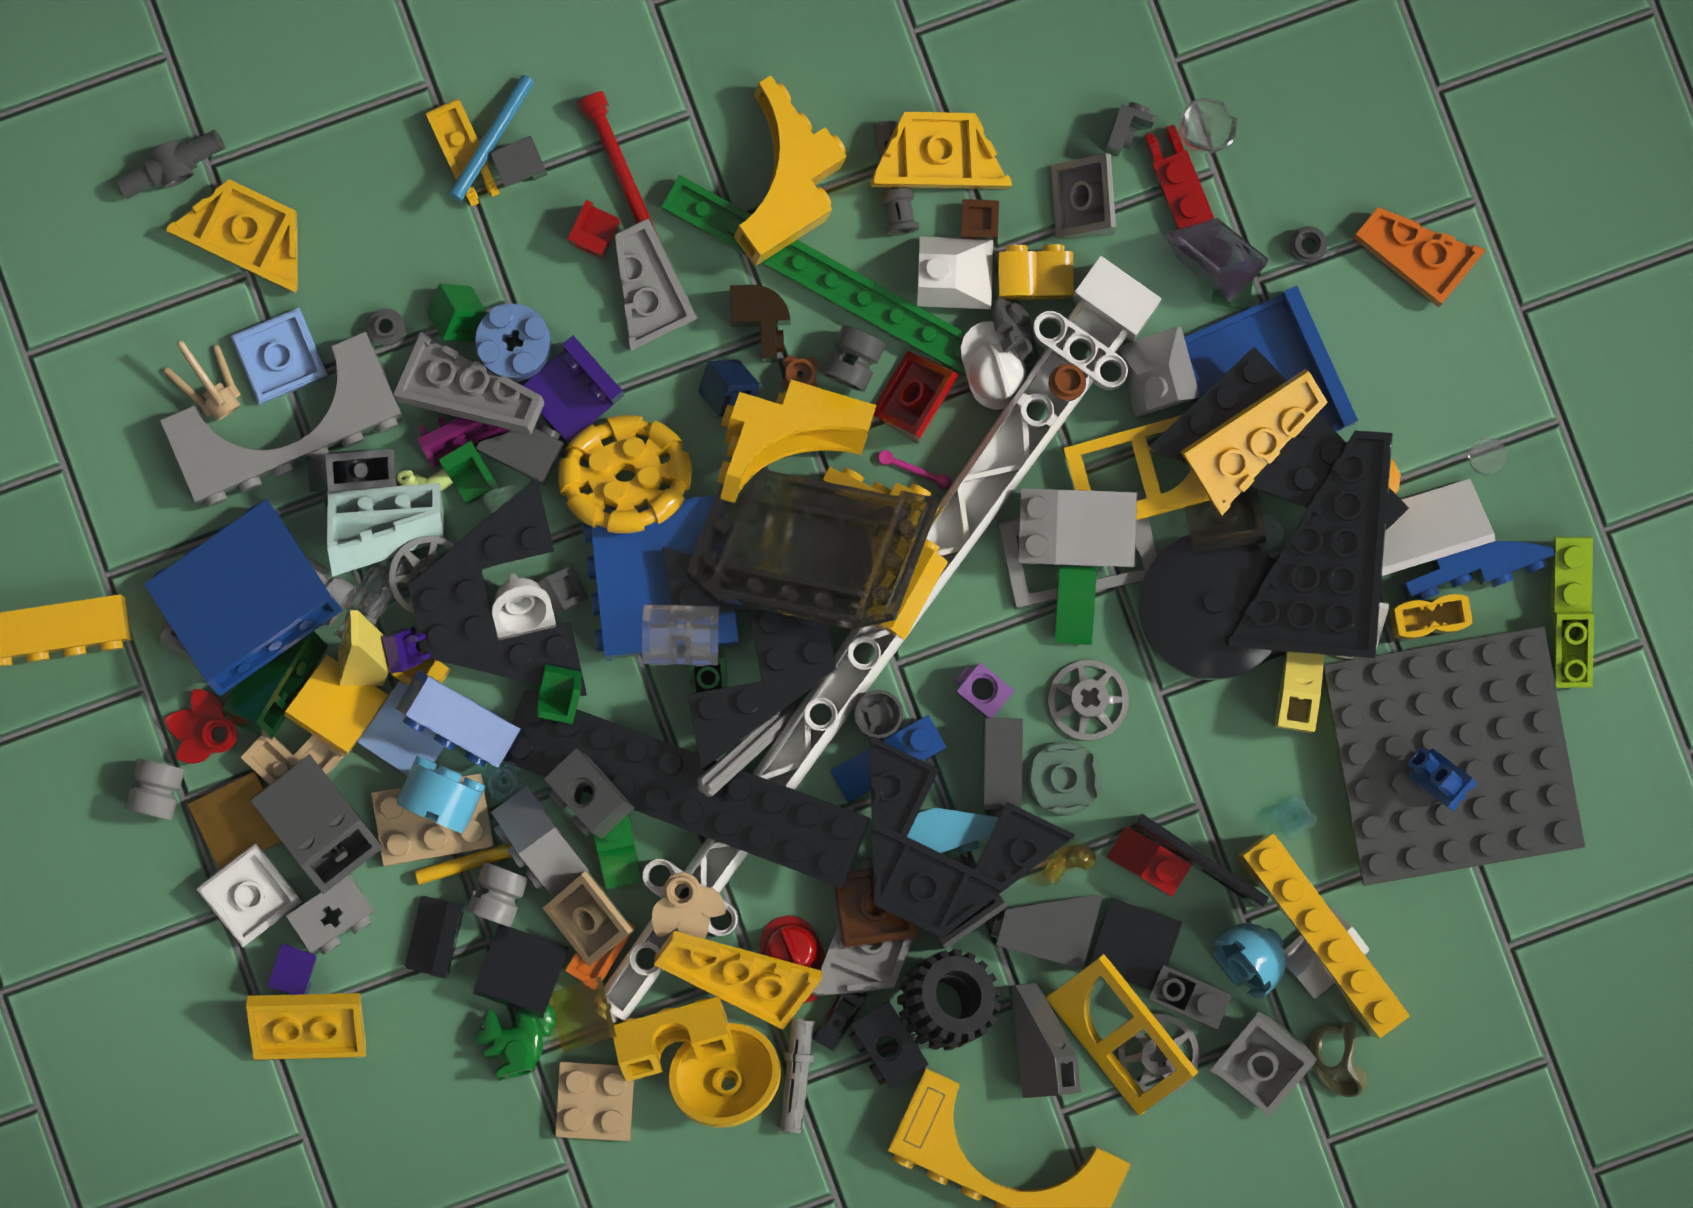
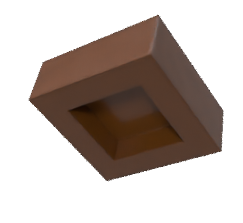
M962 199L961 238L998 239L999 201Z

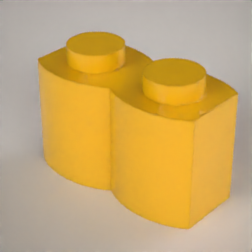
M1027 245L1005 246L1006 251L998 253V298L1000 297L1005 300H1064L1073 298V251H1065L1064 245H1043L1042 251L1037 252L1028 251Z
M1460 594L1445 595L1432 602L1423 600L1408 601L1389 612L1393 637L1399 640H1415L1431 632L1451 634L1473 623L1469 598Z

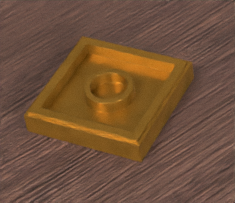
M255 771L188 804L219 870L256 842L263 851L282 842L250 801L251 798L264 789Z

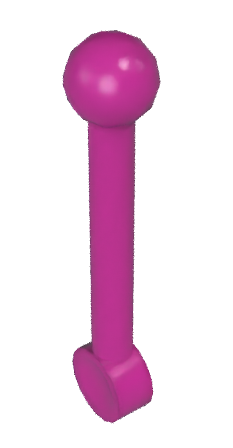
M883 450L879 454V462L882 465L892 464L936 482L941 489H947L951 485V478L948 475L943 474L939 476L893 457V454L888 450Z

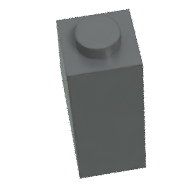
M985 718L983 721V811H991V816L993 817L1000 816L1006 802L1021 808L1023 719Z
M1089 895L1004 909L1003 916H995L990 936L997 938L996 946L1083 969L1102 896Z

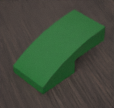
M1059 565L1055 643L1092 645L1097 567Z

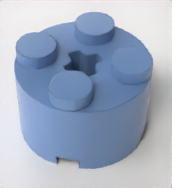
M505 304L494 307L481 320L476 332V350L484 366L500 377L505 376L516 383L526 381L536 375L549 363L552 355V338L545 321L536 311L525 305ZM515 335H519V339L523 343L522 347L516 346L513 352L509 351V347L505 343L506 340L513 339Z

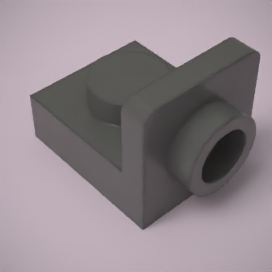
M1129 102L1128 106L1121 104L1104 152L1119 156L1122 147L1129 149L1136 131L1135 127L1130 126L1131 122L1152 128L1156 116L1149 114L1150 109L1144 105Z

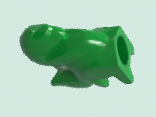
M548 1005L543 1019L516 1010L515 1027L502 1030L492 1009L487 1011L486 1019L475 1033V1041L482 1046L492 1045L483 1052V1056L485 1059L499 1058L501 1066L495 1072L499 1081L528 1075L535 1071V1065L543 1051L542 1037L550 1036L552 1028L556 1026V1013L552 1005Z

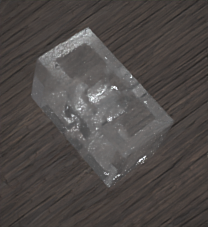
M644 605L642 664L718 665L720 643L719 606Z

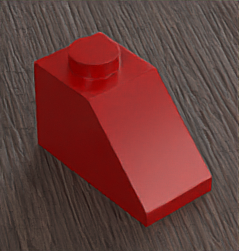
M1125 826L1106 857L1168 897H1173L1192 866L1163 846Z

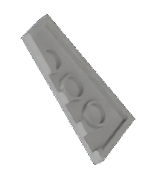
M422 332L419 334L393 394L399 403L530 435L545 403L541 395L505 376L500 377L494 374L486 366L460 356L458 351L446 345L443 347Z

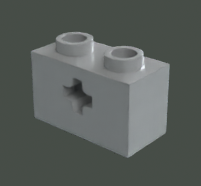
M349 874L326 893H319L286 915V917L310 953L320 950L322 955H325L342 943L338 938L350 929L356 934L370 925L373 921L369 916L377 911L354 876ZM329 907L332 910L340 909L343 913L338 918L340 922L338 926L335 923L327 924L325 922V919L329 916L327 911Z

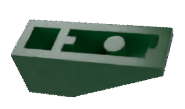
M315 631L311 632L238 683L229 694L222 710L238 727L272 740L285 719V711L306 684L328 645Z

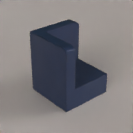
M739 360L708 361L698 392L715 413L722 417L728 404L735 405L739 392L756 397L760 383Z

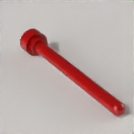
M604 91L595 92L578 100L576 103L583 117L586 116L588 122L592 121L636 223L649 218L653 225L606 117L609 113L607 110L609 103Z

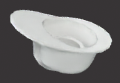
M990 321L981 322L971 327L965 334L960 347L961 359L974 398L984 407L999 410L1005 409L1027 377L1024 361L1019 359L1018 352L1014 347L1008 353L1002 350L1001 341L1004 339V335L995 332L994 323Z
M511 573L510 580L501 585L497 590L495 601L492 605V616L498 638L556 625L551 600L547 592L541 589L533 580L518 578L515 573Z

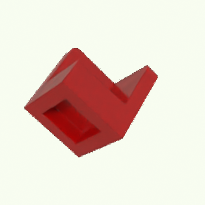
M586 200L567 238L569 245L603 260L620 225V219L594 207L593 202Z

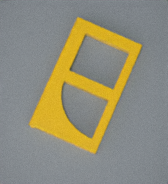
M1182 415L1064 448L1075 490L1091 491L1082 455L1132 442L1147 497L1137 501L1136 521L1210 500L1192 470H1190L1189 474L1178 486L1161 494L1146 437L1164 433Z
M1105 954L1055 991L1047 994L1046 999L1050 1006L1138 1116L1144 1114L1147 1109L1198 1073L1196 1068ZM1100 976L1103 977L1133 1015L1131 1019L1103 1039L1098 1035L1090 1015V996ZM1143 1029L1176 1069L1145 1092L1112 1053V1051Z

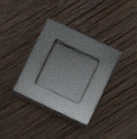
M571 566L551 574L538 582L540 588L547 592L555 615L588 599Z

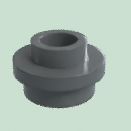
M1312 226L1302 227L1291 238V253L1302 263H1315L1326 253L1327 239L1318 228ZM1305 239L1312 240L1315 244V249L1311 252L1303 250L1302 241Z
M388 308L380 309L373 313L368 321V333L377 344L383 346L394 345L404 335V320L395 310ZM389 320L392 322L393 328L389 333H382L379 326L382 321Z

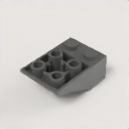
M310 753L250 799L322 894L330 890L383 848L375 835Z

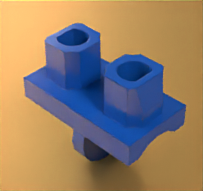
M1423 747L1419 748L1408 761V765L1413 769L1408 777L1453 812L1458 807L1459 801H1463L1466 798V792L1474 789L1478 784L1471 776L1433 748L1429 752Z

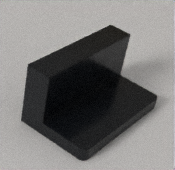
M427 896L421 897L405 962L407 969L440 978H449L465 905Z

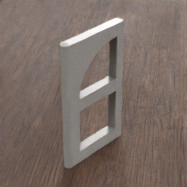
M1142 490L1136 491L1137 501L1145 499V494ZM1020 517L997 521V529L1000 532L1016 608L1057 600L1058 588L1030 594L1028 592L1023 565L1018 563L1019 547L1016 537L1019 536ZM1149 517L1136 521L1135 549L1140 556L1144 569L1096 579V591L1142 582L1144 580L1147 570L1157 557Z

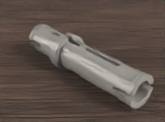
M791 1019L789 1049L784 1052V1060H787L779 1126V1131L803 1133L802 1126L809 1063L814 1061V1055L811 1054L813 1027L815 1025L813 1020Z

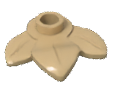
M686 872L675 873L664 884V897L653 907L652 925L658 938L668 935L677 928L681 933L705 939L709 930V917H717L726 913L724 901L714 888L700 886L699 881L693 875ZM677 885H687L690 891L689 895L685 898L678 897L675 893Z

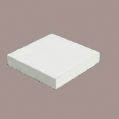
M257 842L196 889L242 947L302 903L301 897Z

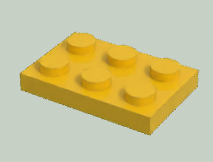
M360 993L247 996L246 1010L254 1060L366 1057L367 1045Z

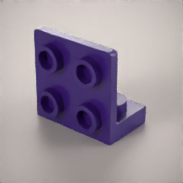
M574 335L562 344L564 348L562 352L523 385L542 396L545 403L541 413L568 443L625 396L622 389Z

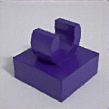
M415 626L402 628L382 637L391 673L406 671L431 657L430 652L421 653L419 641L425 639L426 634L423 632L416 633Z

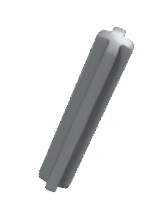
M789 704L771 720L730 749L698 778V791L703 792L707 797L717 793L778 737L797 709V706Z

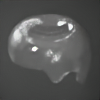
M1200 98L1188 103L1179 115L1180 138L1192 151L1206 155L1228 148L1236 138L1237 118L1232 117L1227 112L1223 102Z

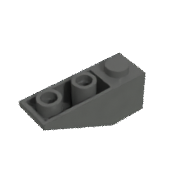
M1038 983L1011 986V1005L1015 1019V1044L1018 1049L1019 1082L1022 1087V1097L1060 1096L1081 1092L1077 1054Z

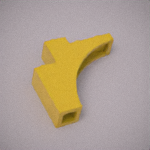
M771 75L758 83L754 97L762 108L772 136L774 147L772 180L763 202L745 222L738 226L734 238L754 266H757L827 221L832 211L831 200L826 191L821 187L817 188L816 184L841 169L847 157L842 141L836 135H831L826 127L815 134L812 133V125L803 113L796 111L791 104L788 90L783 84H777Z
M795 380L790 381L786 394L779 392L776 403L739 392L735 405H727L721 426L728 428L724 443L729 444L727 456L732 457L731 462L724 460L720 469L717 482L724 484L720 499L735 503L740 491L754 474L772 462L787 456L810 451H842L862 455L876 405Z
M829 466L823 480L853 503L866 525L873 552L872 583L865 608L861 615L875 626L905 640L948 563L946 559L937 553L940 547L923 538L939 507L929 499L931 493L917 484L911 483L908 488L896 482L891 490L878 482H874L871 487L863 483L864 477L846 467L843 472H840Z

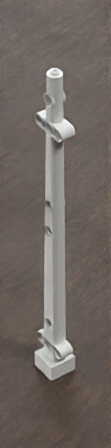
M1099 257L1076 289L1072 301L1077 305L1068 318L1055 311L1043 312L1036 318L1033 325V336L1035 341L1045 351L937 505L939 510L923 538L938 545L940 548L937 553L946 559L948 563L910 632L1092 383L1104 390L1111 391L1118 389L1124 383L1128 375V367L1124 359L1115 352L1125 338L1130 342L1135 340L1159 306L1162 298L1104 257ZM1046 320L1055 321L1060 327V334L1053 339H1047L1039 331L1040 324ZM1077 341L1086 343L1090 348V356L1085 360L1074 359L1070 354V346ZM1106 363L1116 364L1121 371V376L1117 381L1108 382L1101 377L1100 368ZM1061 364L1077 366L1082 370L1086 378L1084 392L1073 401L1059 400L1049 389V376ZM1030 403H1043L1047 408V417L1041 421L1030 419L1026 412V408ZM861 615L834 654L836 670L809 690L752 774L795 790L904 640L875 626ZM862 643L871 645L875 650V657L868 664L858 663L853 656L855 648ZM825 704L831 709L832 717L827 724L817 725L812 722L810 712L815 705ZM707 838L684 871L671 861L656 859L646 865L643 871V880L652 892L663 898L664 886L655 885L651 881L650 873L655 866L664 865L669 869L671 876L679 872L689 873L699 881L700 886L714 888L720 893L748 853ZM685 884L677 885L675 888L676 895L681 898L682 891L688 886ZM724 899L725 909L731 914L732 922L727 929L719 930L712 925L711 917H709L708 932L716 936L730 934L736 929L738 924L736 909ZM652 918L595 999L601 1004L597 1011L614 1023L618 1018L624 1021L628 1019L663 971V969L657 966L645 969L637 961V955L641 949L651 948L657 954L671 935L669 933L664 937L658 938L653 929Z

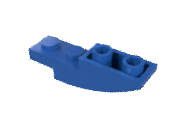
M1494 541L1432 560L1435 571L1408 581L1401 586L1407 599L1416 595L1418 600H1425L1439 594L1437 586L1447 582H1451L1453 588L1474 580L1471 573L1476 572L1481 585L1491 582L1494 588L1514 580L1511 573L1525 568L1527 574L1547 567L1546 559L1554 556L1555 553L1551 547L1534 543Z

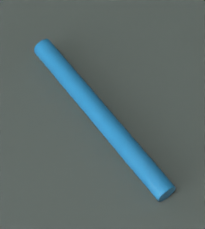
M522 75L449 192V196L453 200L461 202L489 158L490 153L497 145L532 88L534 81L530 77Z

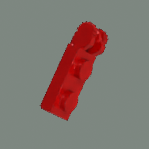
M1174 124L1166 127V136L1169 143H1171L1175 155L1163 159L1159 142L1154 134L1149 133L1144 135L1153 160V170L1177 230L1181 233L1214 220V216L1187 150L1184 151L1178 131Z

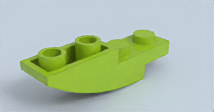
M1553 536V551L1555 555L1553 556V571H1551L1550 601L1552 661L1556 688H1593V537Z

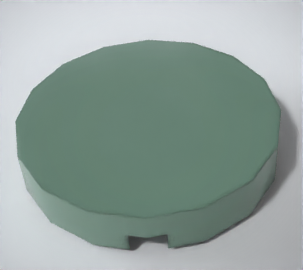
M1060 741L1046 746L1035 756L1029 767L1028 784L1033 798L1042 808L1053 814L1072 815L1084 811L1095 801L1101 790L1103 774L1099 761L1089 749L1076 742Z

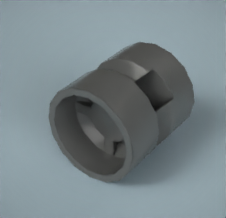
M842 325L834 343L837 352L829 354L821 373L844 386L865 392L873 375L870 366L878 363L886 344L861 330ZM850 357L857 360L854 365L848 364Z
M883 690L870 691L862 696L856 705L854 713L855 723L859 731L867 738L886 739L895 734L901 726L903 718L902 705L897 697L890 692Z

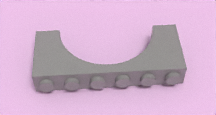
M363 332L331 346L337 365V386L332 404L318 426L293 444L270 450H253L234 445L221 438L212 430L196 406L189 407L160 420L194 501L199 505L206 503L207 507L218 505L228 499L226 494L240 488L241 493H244L262 485L260 479L274 473L275 478H279L295 471L294 464L306 460L307 454L328 453L329 449L341 444L344 448H349L364 441L363 435L376 429L378 434L397 427V420L403 418L404 415L393 396L394 392L370 336Z

